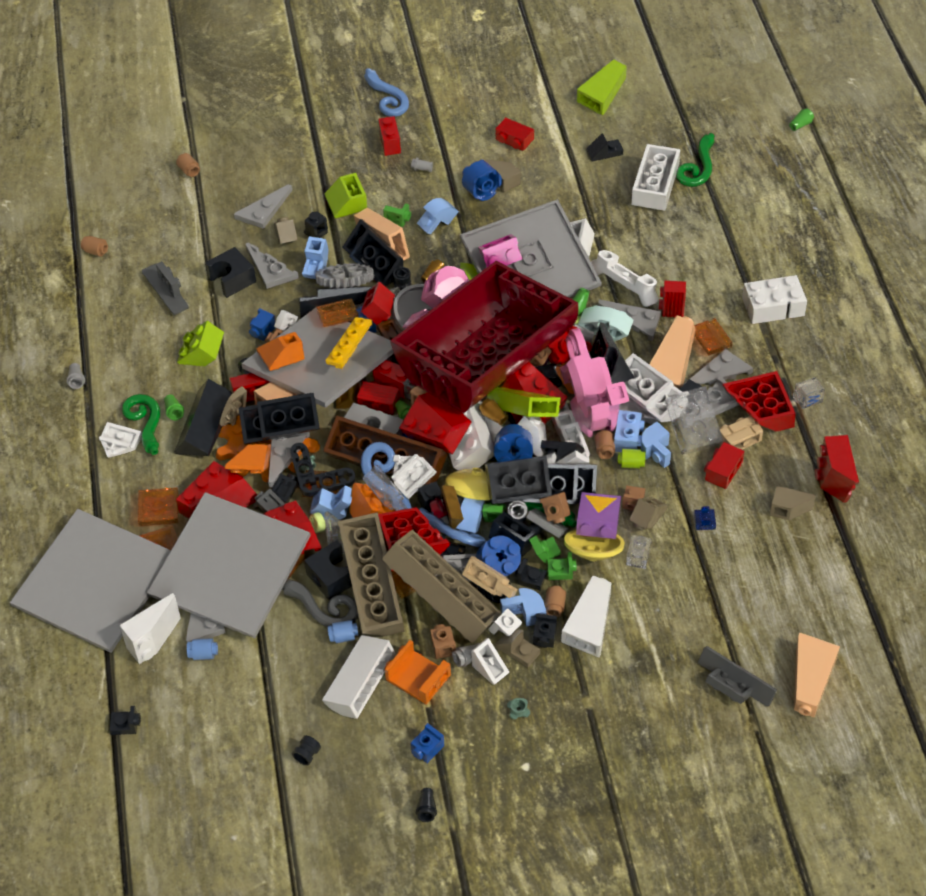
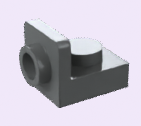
M268 489L265 493L261 491L254 498L256 502L252 507L254 509L259 507L266 513L269 510L285 505V503L271 489Z

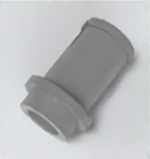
M419 158L412 159L411 169H414V171L432 172L433 162L419 160Z

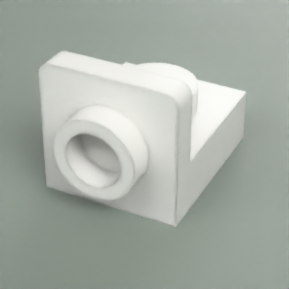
M281 310L274 327L285 331L296 323L298 316Z
M507 608L488 630L493 635L500 630L509 637L522 622Z

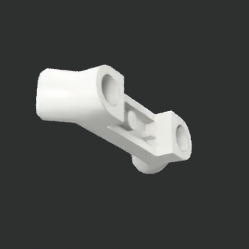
M602 250L598 252L597 259L591 261L597 275L604 273L614 281L619 282L627 289L638 294L642 306L648 307L658 302L659 298L655 291L656 279L648 274L640 277L618 263L619 256Z

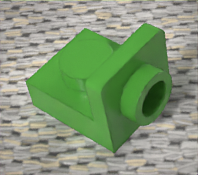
M406 203L402 209L386 205L383 209V215L386 219L403 227L406 221L410 220L411 211H409V204Z
M489 502L483 504L484 522H493L494 519L506 511V505L502 503L491 504Z
M537 536L529 539L537 556L544 563H547V559H553L562 553L553 537L542 541Z
M568 552L567 558L547 559L548 580L573 579V571H577L576 559H572V552Z

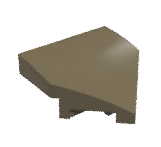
M243 386L238 388L229 397L219 424L221 426H225L227 423H231L234 426L236 424V417L240 415L239 408L246 407L247 390Z

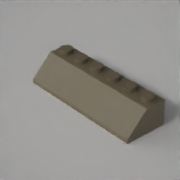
M378 512L338 521L362 633L388 636L405 632L391 569L382 560L387 551Z
M413 530L395 542L382 558L390 569L401 576L405 583L416 590L420 597L424 598L435 611L439 612L450 625L454 626L471 643L475 642L502 613Z

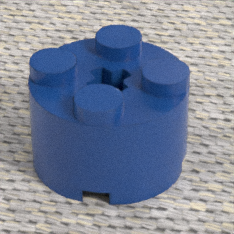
M484 160L474 162L462 171L463 187L481 201L492 198L496 194L495 190L497 187L500 188L501 175Z
M510 424L501 428L494 441L496 460L502 462L532 458L533 438L531 433L518 424Z
M495 536L478 549L476 558L507 577L520 564V546L508 537Z

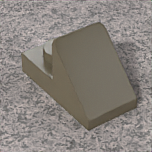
M515 630L509 637L504 634L495 644L497 649L527 668L540 655V649L524 639L523 630Z

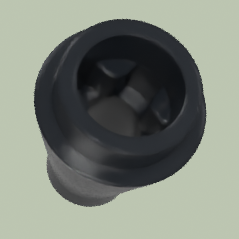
M423 788L421 790L415 810L417 818L422 822H431L437 815L434 791L431 788Z

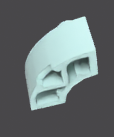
M595 305L583 310L578 325L594 332V335H596L599 324L602 322L605 324L613 340L617 341L629 335L634 320L624 311Z

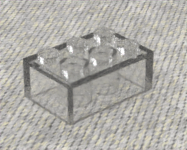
M706 386L670 395L665 400L682 455L717 446L723 441Z

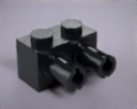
M504 511L493 520L488 538L505 536L512 539L520 546L521 557H523L532 549L529 539L541 533L542 527L538 525L534 527L536 525L534 522L528 527L523 524L526 521V516L517 520Z

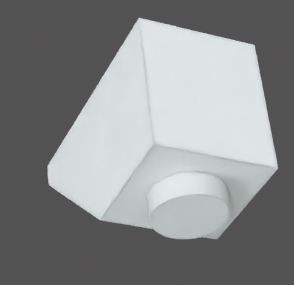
M524 416L518 425L531 433L533 453L537 457L545 455L547 452L540 448L542 440H547L545 424L541 422L540 417Z

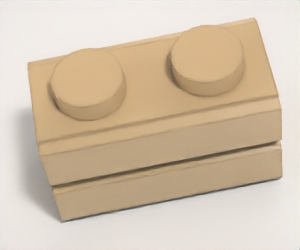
M751 416L741 417L735 423L729 426L723 425L718 430L717 442L720 446L725 442L743 450L762 441L763 429Z

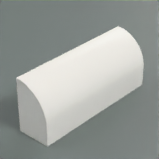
M361 635L322 699L331 710L346 717L355 719L359 717L385 673L387 662L392 660L396 654L389 640Z

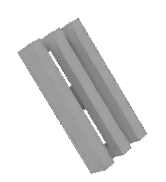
M536 508L529 511L527 519L558 538L566 535L568 528L560 523L554 524L553 520L548 522L546 514Z

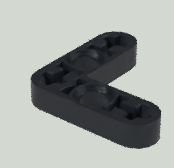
M303 443L292 445L290 449L291 459L300 491L304 496H315L322 488L331 492L342 489L344 486L350 487L355 483V472L351 468H341L315 475L307 446ZM298 449L302 452L303 460L300 461L297 453ZM304 465L309 467L307 473H300L298 470ZM345 474H347L349 477L348 481H346V479L344 478ZM335 476H338L339 483L337 484ZM325 478H330L333 480V484L325 486L322 481ZM316 481H319L320 488H317ZM307 483L310 484L311 490H308L306 487Z

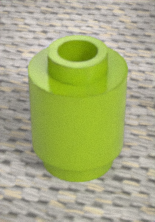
M622 449V452H618L617 464H621V468L640 469V467H645V452H642L641 449Z

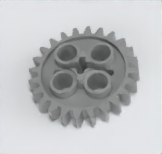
M359 263L330 265L329 267H324V269H319L315 273L317 284L320 286L324 285V287L329 286V288L360 286L374 278L372 267L365 266V264L360 265Z

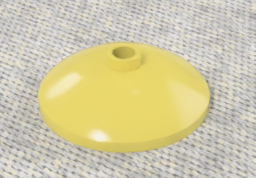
M462 469L446 477L445 485L454 486L457 495L475 500H490L486 472L482 469Z
M573 530L564 537V544L569 551L589 561H599L614 557L623 551L625 544L623 538L618 534L616 539L576 535V530Z

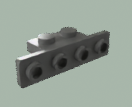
M161 261L142 269V274L173 315L189 309L187 302L180 293L181 283L177 277L174 278L169 266L166 267Z
M706 646L703 649L698 663L712 672L708 675L706 683L740 704L751 696L767 707L771 705L777 692L776 688L710 647Z

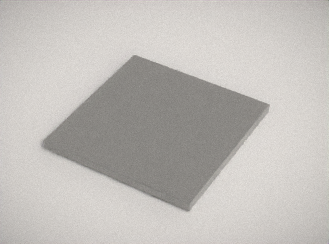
M558 199L460 234V239L478 274L487 268L478 247L512 234L517 238V245L522 260L507 265L508 267L569 298L575 296L580 288H585L589 291L600 287L602 284Z
M315 308L277 336L280 337L296 332L303 344L304 360L270 371L258 352H256L241 364L243 369L297 395L314 392L316 404L326 408L394 354L390 340L367 331L343 369L326 364L325 360L351 323Z
M204 493L147 594L150 597L162 600L173 593L178 608L256 638L311 534L295 526Z
M77 509L10 601V604L25 613L112 653L123 637L120 625L140 612L150 597L147 592L171 550Z

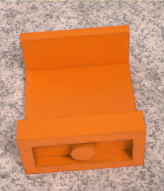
M409 640L405 646L402 645L396 657L387 662L385 676L388 682L427 705L451 676V666L445 660L440 665H437L415 652L413 641Z

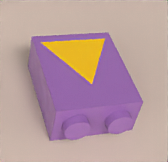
M582 492L576 535L616 539L621 496Z

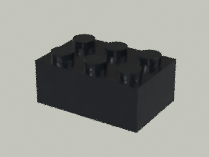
M547 456L485 464L491 504L552 496Z

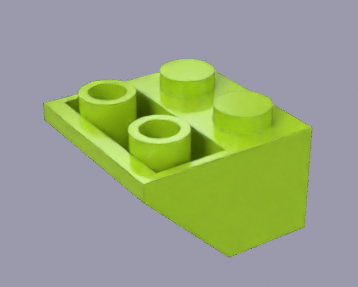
M356 173L339 177L325 193V198L334 218L358 213L367 208L366 193Z
M208 320L201 325L198 324L194 330L184 335V342L178 352L179 358L177 363L207 366L216 360L224 332Z

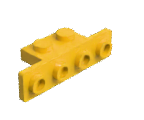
M355 317L325 360L326 364L343 369L357 348V345L372 325V320Z

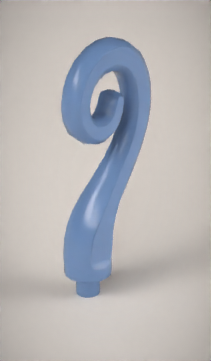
M370 68L365 70L364 78L373 89L391 94L398 98L401 103L397 108H388L387 104H392L396 107L398 101L394 97H384L379 102L380 111L390 117L403 115L409 107L407 95L399 88L382 81L376 71Z
M374 442L367 446L361 457V468L366 480L393 501L396 511L412 508L408 498L398 488L378 478L371 466L372 456L377 452H383L387 455V462L382 464L379 460H375L374 467L378 472L386 473L390 471L395 463L393 461L395 455L393 449L383 442Z
M419 509L434 529L436 528L441 533L457 541L475 547H481L486 542L482 536L460 529L455 530L426 509Z

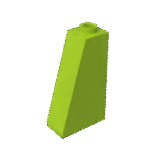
M613 59L577 89V102L600 115H604L626 79L627 66Z
M495 388L487 395V398L495 400L503 411L527 417L559 416L560 397L508 388Z

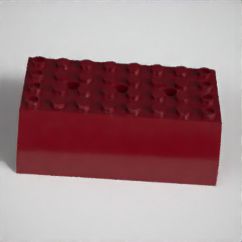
M495 261L390 340L400 367L411 383L465 413L572 328L578 317V302Z

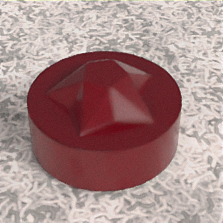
M437 498L430 502L433 515L438 519L447 516L444 504L440 499Z

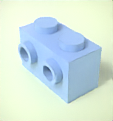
M619 410L614 438L615 452H622V449H637V447H641L642 435L639 434L644 432L645 421L641 420L642 413Z

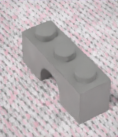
M353 403L344 417L400 436L404 433L399 428L403 419L385 414L382 411H376L365 405Z

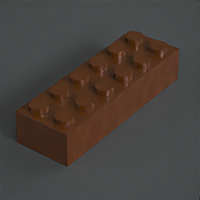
M336 415L323 450L328 456L361 467V457L366 447L374 442H383L393 449L395 455L414 456L417 454L432 466L437 473L423 486L438 481L447 457L443 449ZM377 452L372 456L371 466L373 471L378 472L374 467L375 460H379L382 464L387 462L388 458L385 453ZM394 467L390 471L382 474L392 477V475L394 474Z

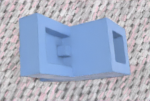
M436 198L423 207L426 212L417 224L426 233L431 235L441 221L449 225L459 211L448 201Z
M309 236L304 251L307 259L302 275L305 278L316 279V271L324 269L327 265L328 244L326 239Z
M658 422L644 430L641 451L645 452V460L652 456L656 463L665 468L670 464L671 452L666 448L669 445L670 433Z
M344 486L337 494L322 488L312 499L310 513L319 512L324 519L330 520L345 518L352 501V497H350L352 488Z
M464 498L461 505L464 520L456 529L473 533L479 531L485 500Z
M519 588V596L500 599L501 614L507 608L514 615L522 613L526 627L535 625L537 613L546 614L542 597L531 589Z

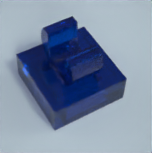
M704 506L701 507V510H694L696 530H716L714 509Z

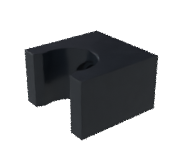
M235 247L205 262L207 277L210 281H215L217 278L222 277L221 285L223 295L226 298L256 283L254 266Z
M338 540L304 560L306 575L328 600L352 587L348 566H334L343 560L342 546Z

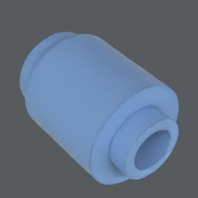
M352 620L332 623V626H328L330 642L342 643L353 641L355 636L359 635L357 623L353 624Z
M213 638L193 639L192 642H187L188 658L207 660L214 659V656L218 655V644L214 642Z

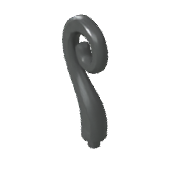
M288 579L282 588L284 595L300 600L310 615L325 627L332 626V623L352 620V623H354L358 618L356 601L348 595H336L329 600L327 610L332 616H340V610L336 608L338 604H345L349 608L346 616L334 618L320 610L309 590L301 583Z

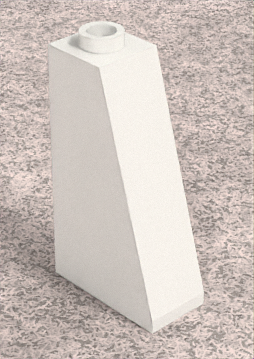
M592 576L562 630V643L600 657L611 596V582L604 578Z

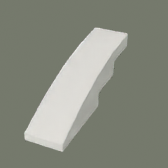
M566 402L565 406L559 411V416L551 418L561 442L578 443L584 448L582 455L589 454L590 456L580 426L575 421L572 410H569Z

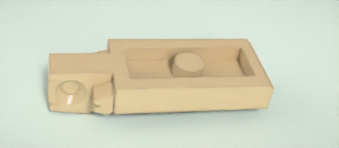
M474 556L470 557L462 572L464 577L493 595L501 597L504 594L511 598L515 596L518 590L508 584L510 580L506 576Z

